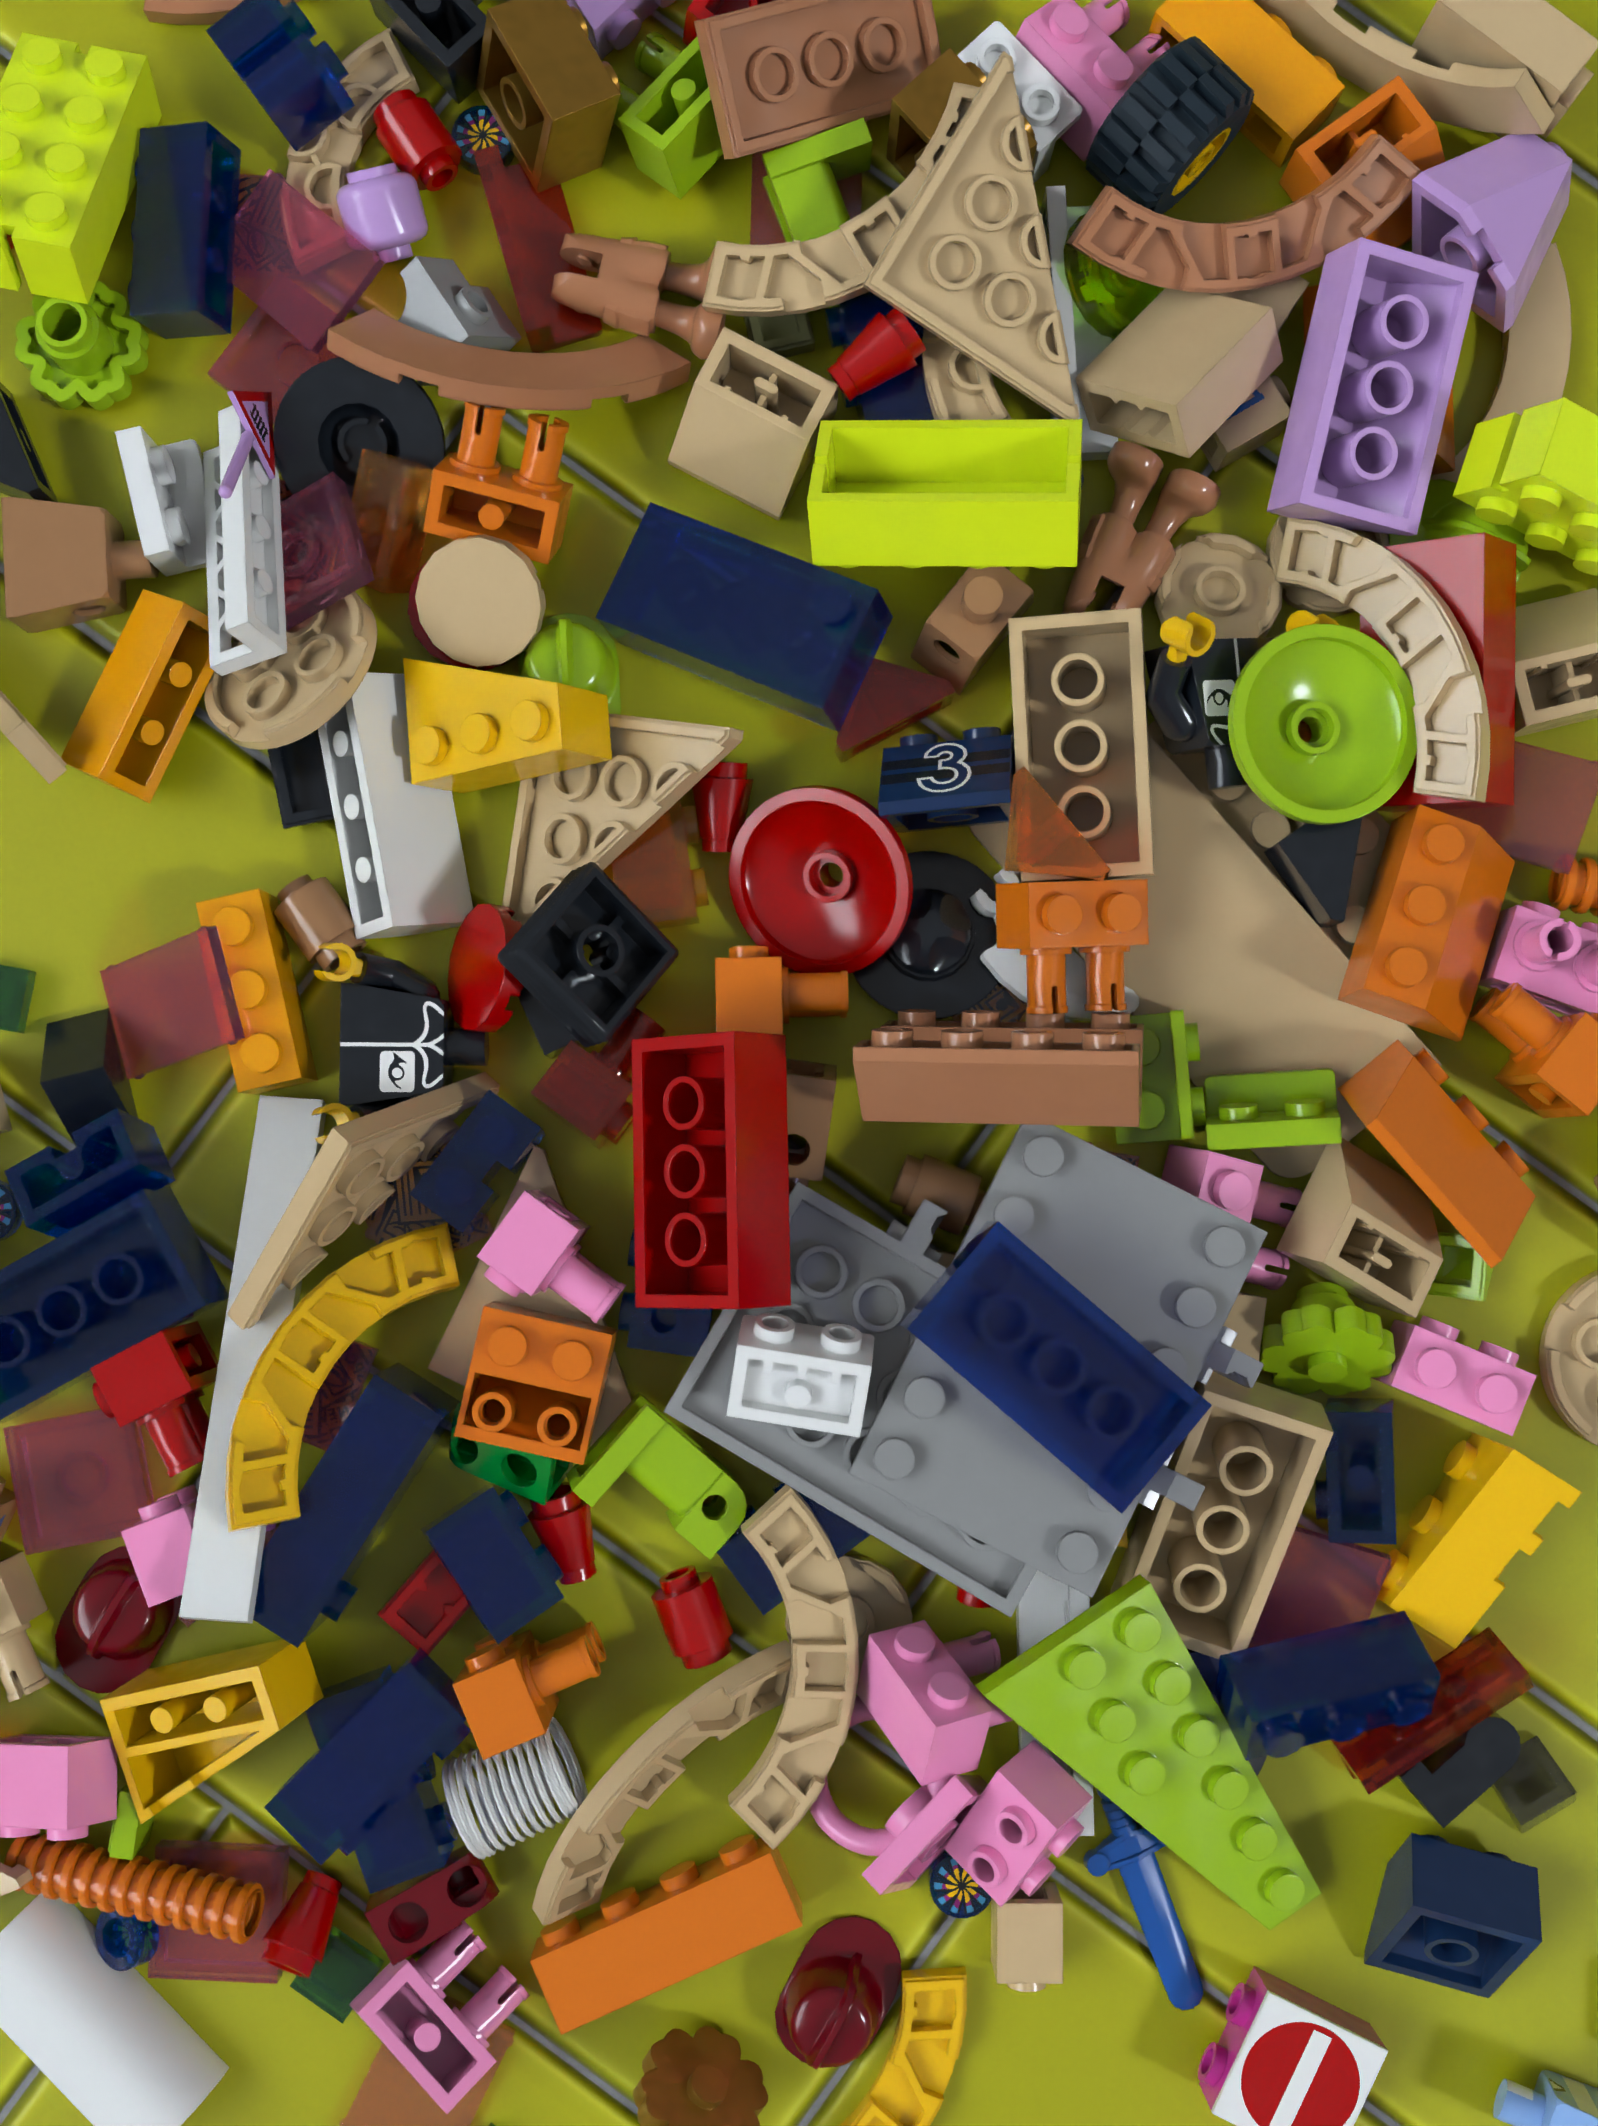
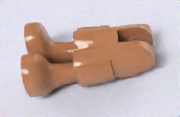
M566 233L564 235L559 252L561 258L575 267L597 272L598 278L570 272L555 274L551 298L558 303L575 310L577 313H585L602 318L604 323L615 329L619 328L648 338L650 333H655L656 327L667 330L686 340L690 344L694 355L702 360L708 358L723 327H725L726 314L707 312L702 307L715 247L708 260L704 263L683 264L671 261V252L668 250L669 246L648 240H638L637 237H621L619 240L581 233ZM666 290L693 298L702 303L697 307L684 306L661 300L660 295Z
M1129 441L1115 442L1107 461L1109 473L1115 482L1113 502L1109 512L1093 515L1089 521L1082 541L1079 543L1078 564L1064 600L1062 614L1084 612L1095 598L1097 592L1094 591L1100 578L1123 588L1117 601H1113L1109 610L1142 609L1147 599L1154 596L1157 592L1164 574L1176 556V552L1170 542L1172 536L1189 518L1203 516L1216 507L1221 495V490L1217 484L1208 477L1189 469L1178 468L1172 470L1160 491L1156 507L1144 532H1137L1133 524L1146 498L1150 495L1162 474L1164 465L1158 455L1142 445Z

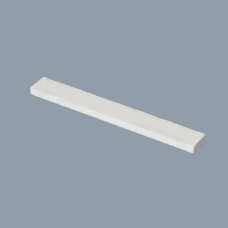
M264 1095L259 1097L179 1617L184 1619L253 1624L267 1525L228 1533L225 1502L226 1459L232 1424L242 1392L257 1359L274 1332L299 1303L302 1280L292 1290L281 1283L261 1314L260 1320L249 1329L245 1328L242 1330L227 1313L322 1147L315 1138L323 1136L326 1113L311 1115L314 1109L326 1105L324 1100Z

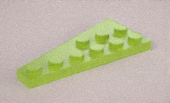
M1140 1574L975 1685L983 1696L1269 1931L1322 1894L1154 1588Z

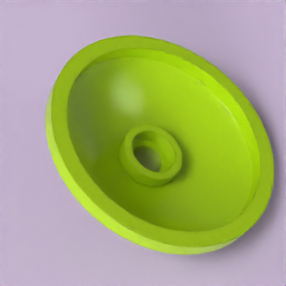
M1312 624L1294 628L1262 646L1249 659L1236 680L1228 711V735L1234 760L1252 791L1269 807L1286 817L1316 825L1338 824L1363 817L1381 807L1397 792L1413 765L1417 752L1415 720L1412 709L1415 705L1413 688L1397 660L1386 648L1368 635L1355 629L1335 624ZM1300 721L1307 723L1311 729L1312 735L1309 742H1305L1299 736L1298 726Z

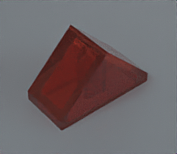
M862 655L836 740L835 754L840 763L951 705L955 690L950 681Z

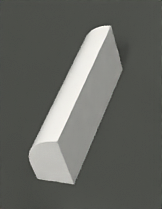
M367 672L349 701L329 721L318 728L351 916L355 926V938L358 940L408 936L461 926L466 915L473 909L452 791L413 785L411 783L404 674Z
M41 1893L0 1932V2028L93 2126H181L229 2069V2066L74 1904L64 1903L61 1898L57 1900L47 1899Z

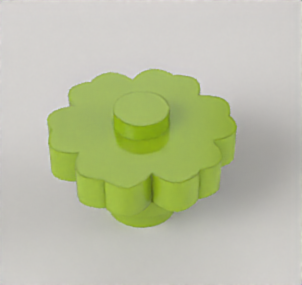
M97 281L88 304L34 295L32 308L35 316H27L17 323L16 337L18 341L15 346L16 358L31 371V385L44 398L55 401L65 410H73L85 400L95 410L102 411L112 406L114 402L126 399L132 391V382L129 375H137L148 366L146 350L149 345V337L143 327L133 319V307L123 294L110 290L104 283Z
M1317 1282L1306 1285L1297 1292L1296 1301L1292 1304L1290 1310L1282 1313L1281 1324H1271L1263 1327L1259 1361L1264 1364L1262 1370L1272 1373L1273 1384L1278 1387L1289 1388V1390L1297 1394H1310L1321 1389L1328 1395L1340 1396L1368 1389L1371 1386V1378L1383 1377L1391 1373L1392 1363L1396 1358L1394 1337L1391 1331L1382 1328L1381 1317L1378 1314L1365 1312L1362 1308L1355 1306L1354 1302L1348 1298L1345 1288L1335 1283Z

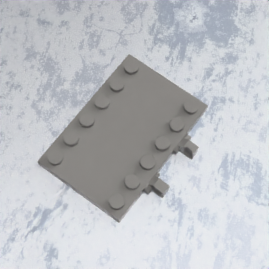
M1020 1124L848 1471L849 1474L1093 1598L1138 1502L1153 1510L1160 1495L1192 1511L1195 1510L1205 1486L1168 1468L1167 1466L1174 1452L1165 1448L1196 1381L1207 1385L1214 1371L1244 1387L1253 1388L1262 1370L1263 1363L1231 1347L1238 1333L1223 1325L1268 1232L1054 1125Z
M797 1182L789 1195L791 1306L723 1309L663 1412L1011 1617L1036 1574V1569L850 1475L848 1472L948 1271L947 1268L938 1264L942 1254L928 1247L935 1231L948 1211L924 1199L908 1227L893 1220L885 1233L800 1182ZM763 1313H778L788 1316L797 1323L822 1327L834 1323L846 1324L855 1327L861 1333L870 1334L875 1337L872 1370L860 1438L726 1416L736 1347L744 1315L758 1316Z

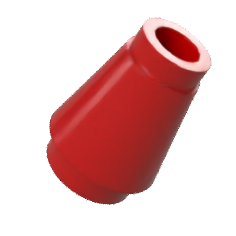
M895 308L886 315L879 311L836 359L837 362L830 366L827 371L845 397L851 401L859 394L862 395L917 366L915 359L926 351V347L903 313Z
M719 762L692 787L700 839H702V851H732L736 836L745 822L754 780L747 779L748 763Z
M569 1482L562 1483L545 1506L529 1499L532 1511L527 1517L555 1572H557L560 1583L564 1585L575 1584L594 1576L597 1569L594 1562L595 1553L590 1506L572 1491Z
M307 1870L303 1881L299 1883L262 1938L267 1945L261 1959L285 1972L309 1979L315 1964H323L339 1900L338 1895L343 1884L323 1873Z

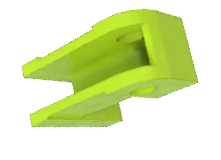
M864 117L762 154V161L768 174L763 177V185L786 242L796 240L803 242L821 237L840 229V225L851 220L837 181L870 170L873 140ZM869 291L827 308L843 307L875 294Z
M640 1392L589 1448L584 1465L575 1464L566 1474L572 1491L590 1507H593L624 1471L627 1472L669 1508L665 1513L674 1530L709 1560L715 1556L735 1533L746 1514L747 1502L745 1494L729 1470ZM716 1495L711 1502L703 1503L707 1497Z

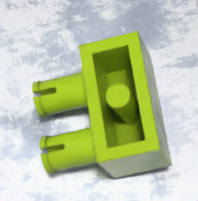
M651 32L646 37L651 44L657 47V51L644 41H641L635 52L634 61L636 68L640 72L648 74L655 80L640 95L618 78L621 96L618 101L613 124L623 131L637 169L676 197L682 199L721 158L723 150L697 36L682 51L666 40L662 34Z

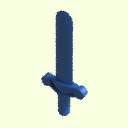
M1096 1788L1097 1794L1102 1798L1101 1804L1112 1833L1095 1849H1090L1086 1852L1083 1858L1084 1865L1096 1877L1103 1876L1107 1871L1119 1868L1169 2000L1174 2007L1181 2010L1193 2009L1202 1999L1204 1994L1203 1984L1154 1853L1166 1845L1142 1825L1136 1823L1131 1816Z

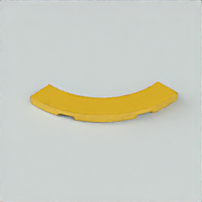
M448 1223L417 1229L386 1240L353 1258L326 1276L313 1288L274 1332L250 1374L232 1424L226 1459L225 1481L228 1533L294 1520L300 1517L298 1462L305 1429L304 1425L318 1390L334 1364L350 1344L373 1324L406 1304L433 1294L455 1290L460 1285Z
M965 1966L902 1970L898 2022L887 2057L868 2093L856 2109L839 2126L931 2125L944 2100L943 2094L953 2073L955 2061L959 2057L962 2046L967 2011V1973Z

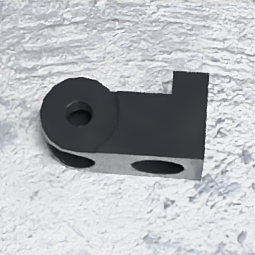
M1481 1704L1467 1705L1458 1710L1451 1719L1449 1732L1441 1736L1418 1757L1404 1745L1385 1762L1423 1808L1442 1828H1445L1513 1767L1521 1751L1520 1736L1513 1725L1490 1707Z

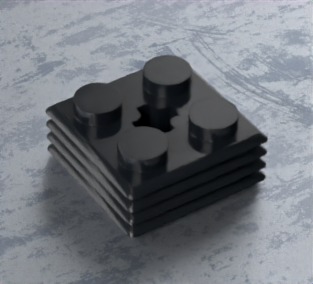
M589 862L582 867H578L576 870L570 871L499 952L498 960L584 1047H590L607 1042L675 961L679 951L595 862ZM586 944L593 950L589 957L591 965L584 957L583 945Z

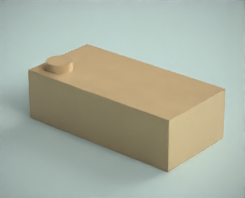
M1141 608L1008 618L1021 882L1095 881L1155 877L1148 717L1145 699L1144 633Z
M1214 1371L1207 1385L1196 1381L1165 1448L1174 1452L1167 1467L1205 1486V1489L1194 1511L1160 1495L1153 1510L1144 1505L1142 1506L1129 1540L1128 1548H1126L1111 1587V1593L1140 1574L1151 1583L1187 1649L1241 1666L1334 1433L1322 1403L1259 1382H1255L1253 1388H1247Z

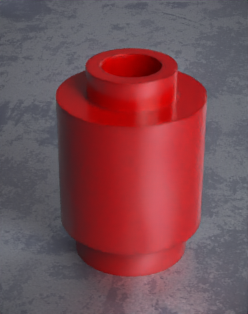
M410 89L399 90L386 97L377 106L373 114V121L377 126V139L392 161L395 162L399 171L409 173L415 178L419 190L438 191L443 189L458 174L462 150L425 98L417 97Z
M690 1565L678 1568L662 1576L659 1579L661 1588L653 1593L651 1599L673 1656L681 1657L686 1669L705 1667L727 1656L733 1649L729 1639L733 1629L712 1574L710 1572L697 1573L695 1566Z

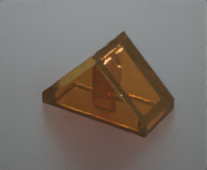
M1024 766L1013 775L1004 871L1015 874L1104 881L1110 876L1113 871Z

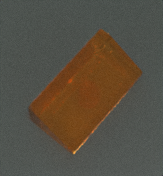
M362 448L336 573L381 593H409L410 587L418 573L426 532H423L433 468Z

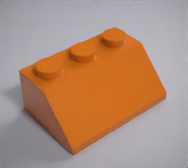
M1421 804L1392 821L1337 1000L1456 1042L1462 1040L1515 863L1507 852L1480 825Z
M1396 1040L1341 1085L1338 1091L1366 1128L1492 1269L1503 1260L1536 1197L1520 1179L1530 1169L1504 1140L1493 1148L1480 1133L1490 1123L1464 1094L1456 1101H1452L1440 1087L1450 1077L1424 1048L1413 1056L1399 1040Z

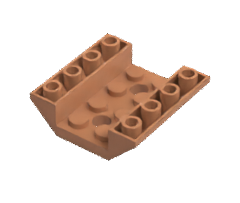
M931 1009L898 1010V1020H888L881 1028L872 1029L871 1040H861L853 1046V1066L862 1120L1139 1127L1142 1107L1144 1023H1130V1013L1117 1011L1092 1012L1091 1023L1065 1022V1013L1055 1012L1053 1014H1026V1022L1000 1021V1011L964 1010L962 1011L961 1021H936V1010Z

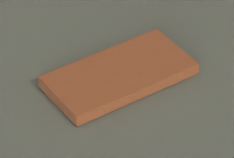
M774 0L694 21L725 160L739 158L802 140L863 117L865 121L889 115L892 98L941 56L932 0Z

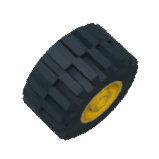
M1196 36L1190 37L1174 45L1158 57L1124 93L1098 130L1091 144L1085 168L1103 187L1112 186L1132 201L1156 213L1164 214L1202 179L1230 145L1249 114L1254 98V90Z

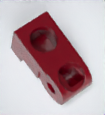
M465 1845L450 1852L431 1866L395 1886L392 1883L370 1895L364 1914L394 1966L462 1924L461 1921L490 1903L498 1895L499 1889L483 1860L476 1858Z

